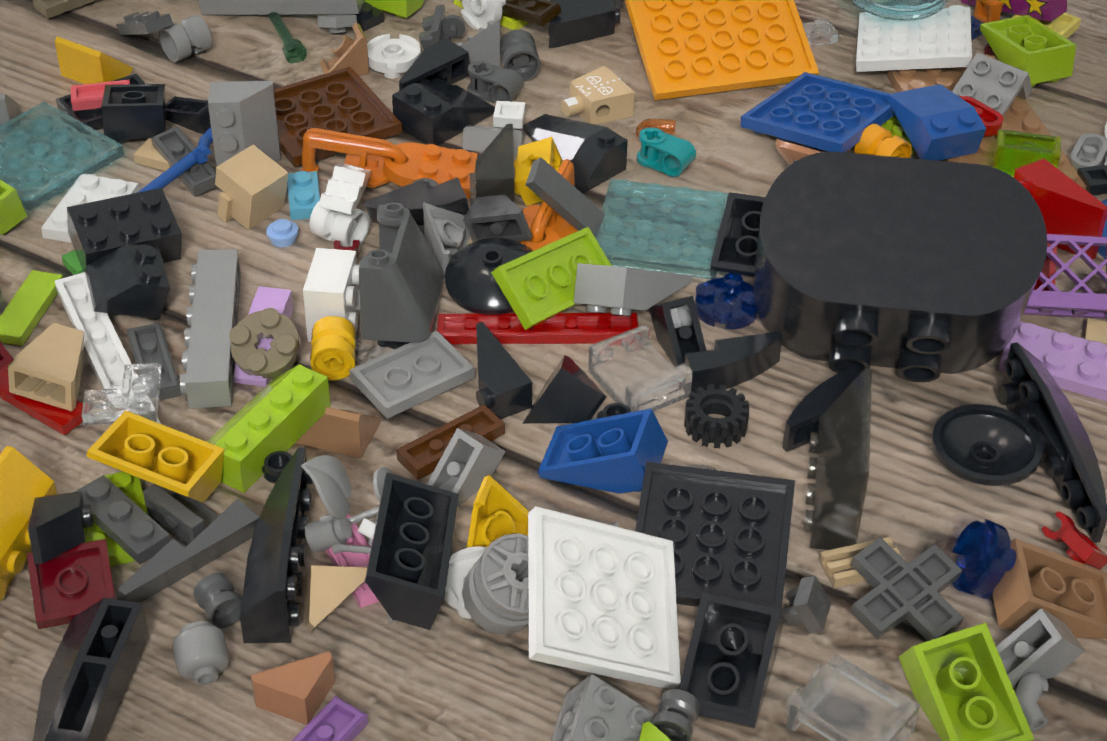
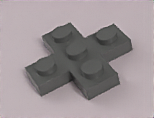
M880 537L853 557L851 566L874 589L852 605L850 612L877 639L904 619L927 641L948 635L961 626L964 617L939 593L959 579L962 569L935 544L907 563Z

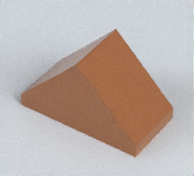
M330 651L250 675L256 707L306 725L310 723L335 683L333 660Z

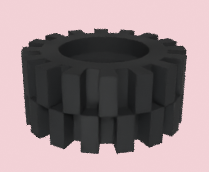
M714 384L707 385L706 391L701 386L697 388L696 393L692 391L689 394V399L686 400L684 427H686L687 435H692L693 441L697 443L702 439V446L708 447L709 443H714V448H720V444L724 443L727 448L732 446V440L738 444L741 441V437H745L748 428L749 402L748 400L745 401V396L742 393L736 396L737 389L731 387L729 391H726V385H720L719 389H714ZM719 414L725 416V418H714L708 415Z

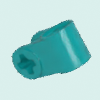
M645 128L639 133L641 149L638 151L636 159L644 167L655 169L670 177H677L696 158L695 147L687 140L667 134L657 128Z

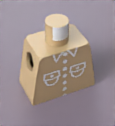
M602 66L571 81L569 98L561 101V110L566 117L578 114L587 123L595 125L632 117L634 114L635 92L609 68Z

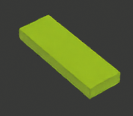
M36 270L30 272L0 316L1 343L17 346L24 345L57 296L55 280L62 279L63 275Z

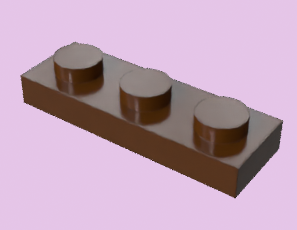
M483 404L396 449L397 460L419 480L434 472L457 428L477 433L491 442L505 434V423Z

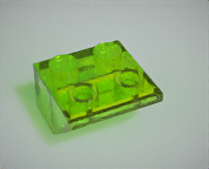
M998 129L993 142L992 167L1014 177L1015 169L1044 158L1058 168L1061 155V137Z

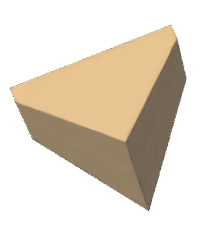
M310 566L304 577L305 627L310 633L317 628L323 619L331 615L337 607L349 598L352 592L365 583L367 567Z

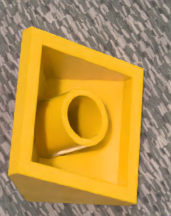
M56 36V52L61 76L82 84L110 82L126 77L133 70V67L100 51Z

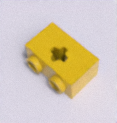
M552 137L518 146L517 159L514 160L515 177L512 178V186L517 196L521 195L526 206L543 201L526 186L533 161L542 157L556 171H558L563 162Z

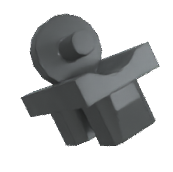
M444 4L436 6L434 15L423 18L424 32H420L419 35L423 49L446 38L451 41V38L461 37L466 28L463 18L457 15L445 17Z

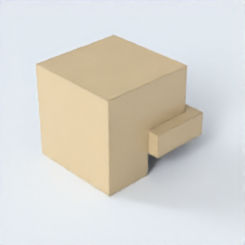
M255 145L249 146L216 167L215 185L224 191L219 194L217 216L225 223L234 218L246 229L250 230L284 207L289 172Z

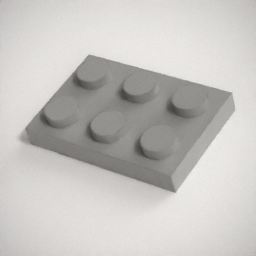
M438 331L432 332L431 336L425 341L410 342L350 369V380L387 419L475 378V368Z

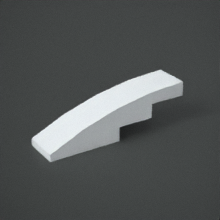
M344 163L335 165L333 176L331 179H328L326 192L321 195L319 207L351 215L364 193L371 170Z

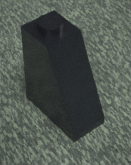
M549 0L560 4L562 11L549 22V48H557L614 34L615 23H620V7H615V0Z

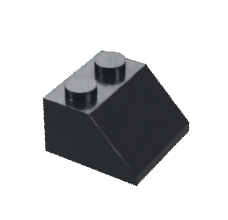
M165 84L105 85L101 105L104 140L125 143L130 139H142L146 142L148 138L151 139L165 132Z
M126 244L86 266L85 274L94 312L160 319L170 286L159 248L146 244Z

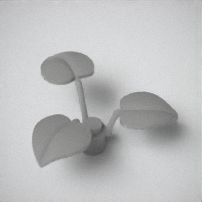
M321 455L306 461L301 467L313 480L318 494L329 513L320 517V520L306 525L305 536L311 550L320 552L332 548L334 554L340 552L370 554L371 547L345 545V543L352 536L351 525L362 521L363 518L377 515L379 506L346 518L350 508L348 498L351 495V484L342 463L331 455ZM387 467L377 469L373 475V487L379 502L386 473L394 474ZM387 613L388 624L395 622L396 620H392Z

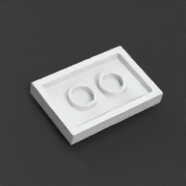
M81 174L41 227L43 238L72 243L68 234L67 207L137 193L140 191L139 183L99 177L93 174Z

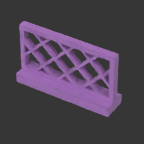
M1047 234V243L1052 245L1050 247L1047 246L1046 255L1060 269L1049 279L1042 272L1040 273L1038 279L1043 284L1037 290H1033L1023 314L1107 319V237ZM1058 244H1067L1076 253L1066 264L1052 251ZM1078 245L1086 246L1083 249H1081ZM1091 246H1106V260L1099 266L1085 253ZM1079 257L1093 270L1083 280L1069 268ZM1105 265H1106V273L1101 269V268H1103ZM1062 272L1077 285L1070 292H1061L1052 283ZM1097 274L1106 283V294L1094 293L1085 283ZM1045 287H1047L1050 291H1042V290H1043ZM1080 288L1084 293H1079L1076 291Z

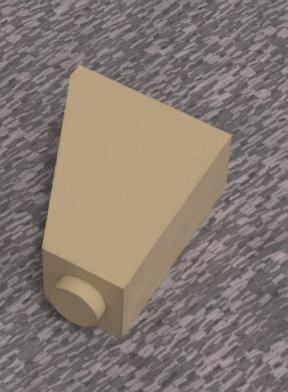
M53 322L13 358L14 361L8 364L9 392L72 412L76 408L85 361L84 331Z

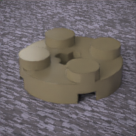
M266 308L263 311L247 315L237 326L231 329L229 335L231 354L238 367L250 376L253 374L255 376H262V378H274L288 371L297 359L296 354L301 343L299 333L293 322L274 308ZM272 338L274 340L270 342L271 348L265 351L263 347L257 349L261 339Z

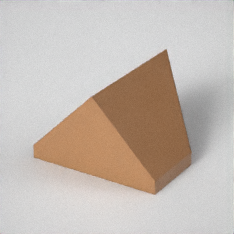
M355 22L352 26L355 31L354 40L344 35L341 46L337 50L331 49V52L336 56L329 61L323 59L320 62L324 74L346 67H351L358 76L369 74L367 39L358 23Z
M326 407L325 414L295 443L362 458L380 425L381 418L349 410Z

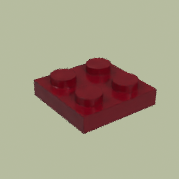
M106 539L82 543L43 564L35 565L33 554L27 553L35 619L38 629L69 624L73 617L101 599H116Z

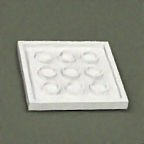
M953 5L949 8L936 9L935 7L928 6L920 10L897 8L893 11L882 12L877 9H871L859 13L856 72L968 67L972 61L970 7Z
M535 506L528 513L529 659L669 690L678 687L681 683L673 541Z

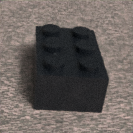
M162 188L67 207L68 234L83 272H85L87 265L126 244H146L159 248L163 263L181 259L182 233Z

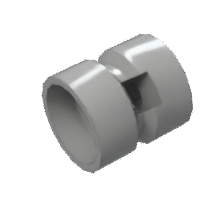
M199 15L183 19L181 25L173 23L174 25L159 30L161 47L168 59L175 63L190 57L191 53L199 54L209 50L212 46L210 31L205 21Z

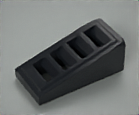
M175 96L166 103V120L194 132L204 134L211 127L208 100Z

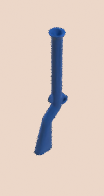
M211 127L200 137L197 148L138 192L158 188L163 189L196 163L203 164L208 161L207 155L212 153L210 144L213 143Z

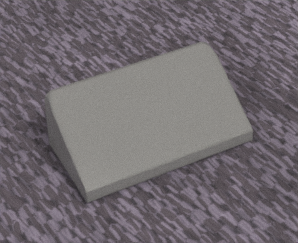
M468 125L463 129L462 148L471 151L517 155L518 146L524 145L526 132L524 130Z

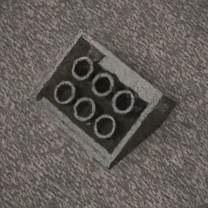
M864 369L819 418L817 433L810 432L808 453L815 454V458L809 457L807 479H813V483H807L805 505H811L812 510L806 509L803 530L804 532H810V548L832 550L857 543L869 477L872 370Z

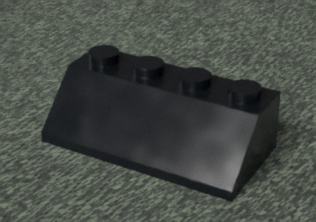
M386 473L364 581L392 620L430 630L445 596L459 494Z

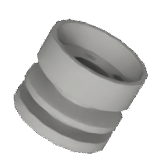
M520 533L504 535L491 542L464 578L462 596L465 609L475 623L489 632L501 635L513 634L529 626L527 535Z

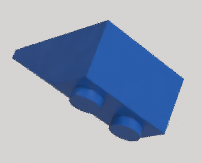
M938 84L887 95L886 99L920 159L939 161L977 153L986 127L971 104L943 85Z
M652 408L557 426L539 467L538 474L540 478L618 494L632 491L641 492L646 462L661 463L668 440Z

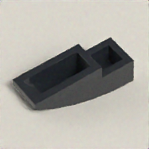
M458 177L431 188H427L424 179H421L364 202L371 222L378 224L377 210L379 205L392 202L400 203L403 207L407 208L417 225H424L423 202L462 215H466L470 209Z
M781 331L715 340L714 350L686 353L683 379L689 394L692 391L696 393L697 388L701 386L706 391L707 385L714 384V389H719L720 385H726L725 389L749 381L770 369L780 361L783 338Z
M851 367L818 385L803 398L788 418L785 425L783 449L789 452L845 429L846 417L865 409L869 383Z

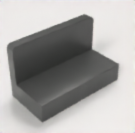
M156 484L143 491L148 515L185 546L218 517L216 513L201 502L176 492L170 495Z

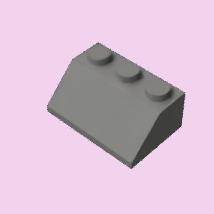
M273 81L211 82L208 108L216 167L251 145H255L275 162L281 160Z

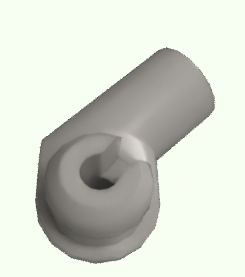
M1035 672L1022 676L1015 691L1031 731L1040 730L1048 723V719L1037 704V701L1040 697H1043L1042 691L1048 692L1049 684L1045 677Z

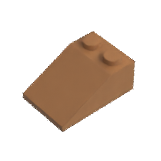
M1016 538L987 563L998 625L1000 627L1015 631L1042 608L1064 621L1076 638L1107 639V572Z

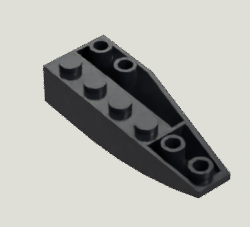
M1018 342L1011 343L1008 357L1004 361L1002 382L998 387L999 400L1009 411L1024 418L1037 431L1043 445L1041 462L1044 465L1047 476L1052 478L1059 488L1063 501L1068 503L1075 513L1079 526L1087 532L1094 543L1101 542L1107 522V502L1098 460L1088 434L1075 409L1043 362Z
M298 447L281 472L265 502L255 527L247 557L240 612L244 643H292L293 627L300 626L301 609L300 603H296L297 596H303V573H299L300 567L306 566V544L301 543L302 539H306L305 528L309 523V517L304 516L305 511H311L312 493L311 489H307V484H314L309 474L301 467L307 461L306 447Z
M103 598L71 619L42 681L33 741H104L149 636L143 603Z

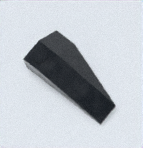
M543 114L523 125V130L532 142L549 137L553 138L563 161L568 159L573 163L575 188L583 194L626 170L628 140L607 127Z

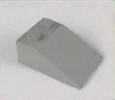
M578 263L574 303L587 304L586 311L606 313L607 307H611V314L631 316L632 309L647 310L690 284L693 275Z

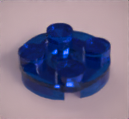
M728 273L724 277L708 280L698 284L696 287L695 306L699 319L713 327H715V322L726 324L725 329L734 330L749 326L756 320L758 312L754 302L753 286L743 281L741 275Z
M984 519L985 522L983 523L976 520L968 524L954 544L952 552L958 554L956 565L962 569V573L959 579L952 584L958 591L987 599L1001 581L1005 571L1011 570L1015 565L1016 551L1010 548L1011 541L1006 528L1001 524Z

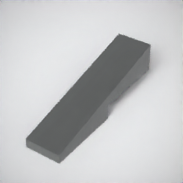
M237 499L186 547H183L174 538L118 588L117 600L142 603L252 539L260 516Z

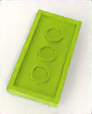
M586 227L503 264L491 273L524 329L527 330L579 305L574 303L578 263L612 265L590 228Z

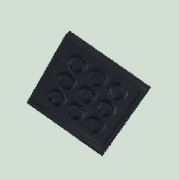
M646 462L635 532L673 541L677 604L699 607L703 592L779 608L782 611L795 480Z

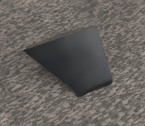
M564 355L546 381L522 424L578 423L592 419L607 396L569 356Z

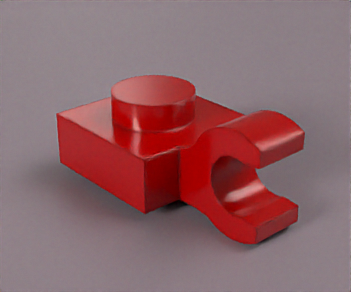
M1057 511L1055 515L1062 523L1060 530L1055 532L1049 527L1044 526L1042 528L1044 535L1056 542H1065L1070 547L1066 553L1073 560L1085 565L1089 564L1101 570L1107 564V555L1087 535L1076 528L1069 516Z

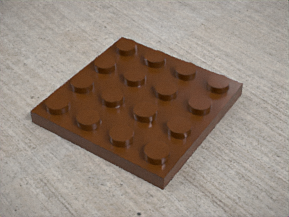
M351 67L274 89L280 150L294 167L302 165L303 136L310 128L383 140L402 133V123ZM316 148L315 161L335 156L340 152Z

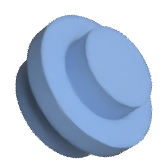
M287 219L275 220L266 229L267 237L277 247H288L294 244L299 233L297 224Z

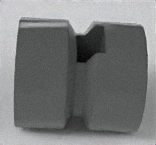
M524 30L507 32L500 40V54L503 66L506 69L518 72L524 82L531 80L538 74L541 64L534 38L529 32Z

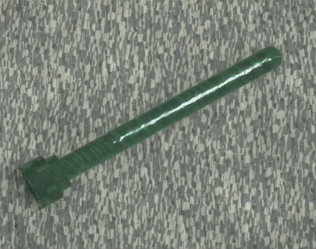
M270 12L267 16L284 43L282 52L286 60L291 64L304 61L307 56V50L303 43L298 39H293L277 12Z

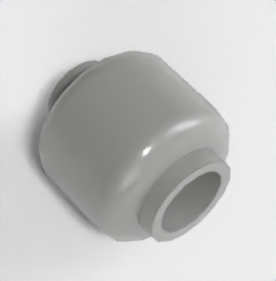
M196 621L183 626L180 633L173 640L172 648L177 671L182 678L194 680L195 684L205 685L216 681L219 678L218 675L227 669L230 658L225 635L220 628L213 626L208 621Z

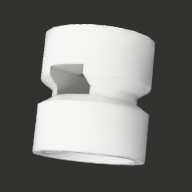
M320 201L316 204L309 223L310 231L313 235L329 241L333 240V242L334 240H340L342 247L352 246L353 240H360V245L363 243L370 225L367 212L355 208L350 215L319 207Z

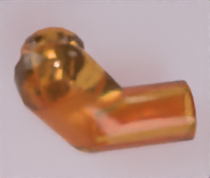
M648 118L639 123L636 128V135L639 138L640 131L645 128H657L667 134L675 135L676 120Z

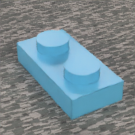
M317 171L289 173L287 186L291 220L310 219L314 207L320 201Z

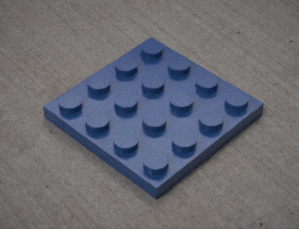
M804 72L742 115L741 127L753 130L757 134L777 137L779 140L800 143L807 148H818L828 152H846L860 142L862 133L867 126L871 124L881 126L894 116L895 113L886 99L890 93Z

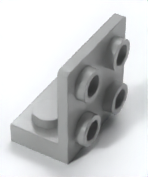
M977 52L952 92L957 96L972 97L998 111L1004 117L1016 96L1027 99L1032 91L1029 73Z
M591 674L565 695L551 741H639L643 723L648 721L652 723L656 714Z

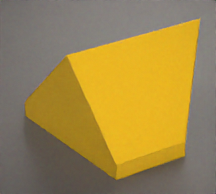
M490 475L483 478L473 503L467 548L477 546L488 548L491 542L504 535L520 533L528 536L529 511Z

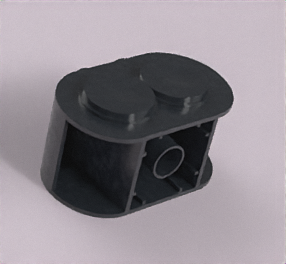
M846 152L811 154L787 167L773 182L765 197L760 216L753 280L755 306L761 321L769 333L781 331L783 335L782 345L808 359L828 361L829 368L836 373L853 367L861 375L867 373L870 370V366L897 368L898 375L908 381L930 382L938 379L940 373L954 374L970 371L998 356L1010 343L1017 330L1046 259L1047 232L1043 215L1033 196L1018 180L994 167L980 164Z

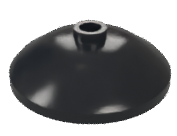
M486 238L466 245L456 252L447 264L445 284L448 294L459 306L474 313L500 315L513 312L514 310L491 272L497 267L526 255L533 250L520 242L506 238Z
M972 404L954 408L938 419L932 434V448L938 460L953 474L979 485L1004 486L1025 480L1037 470L1043 453L1041 438L1028 421L1009 410L992 405Z

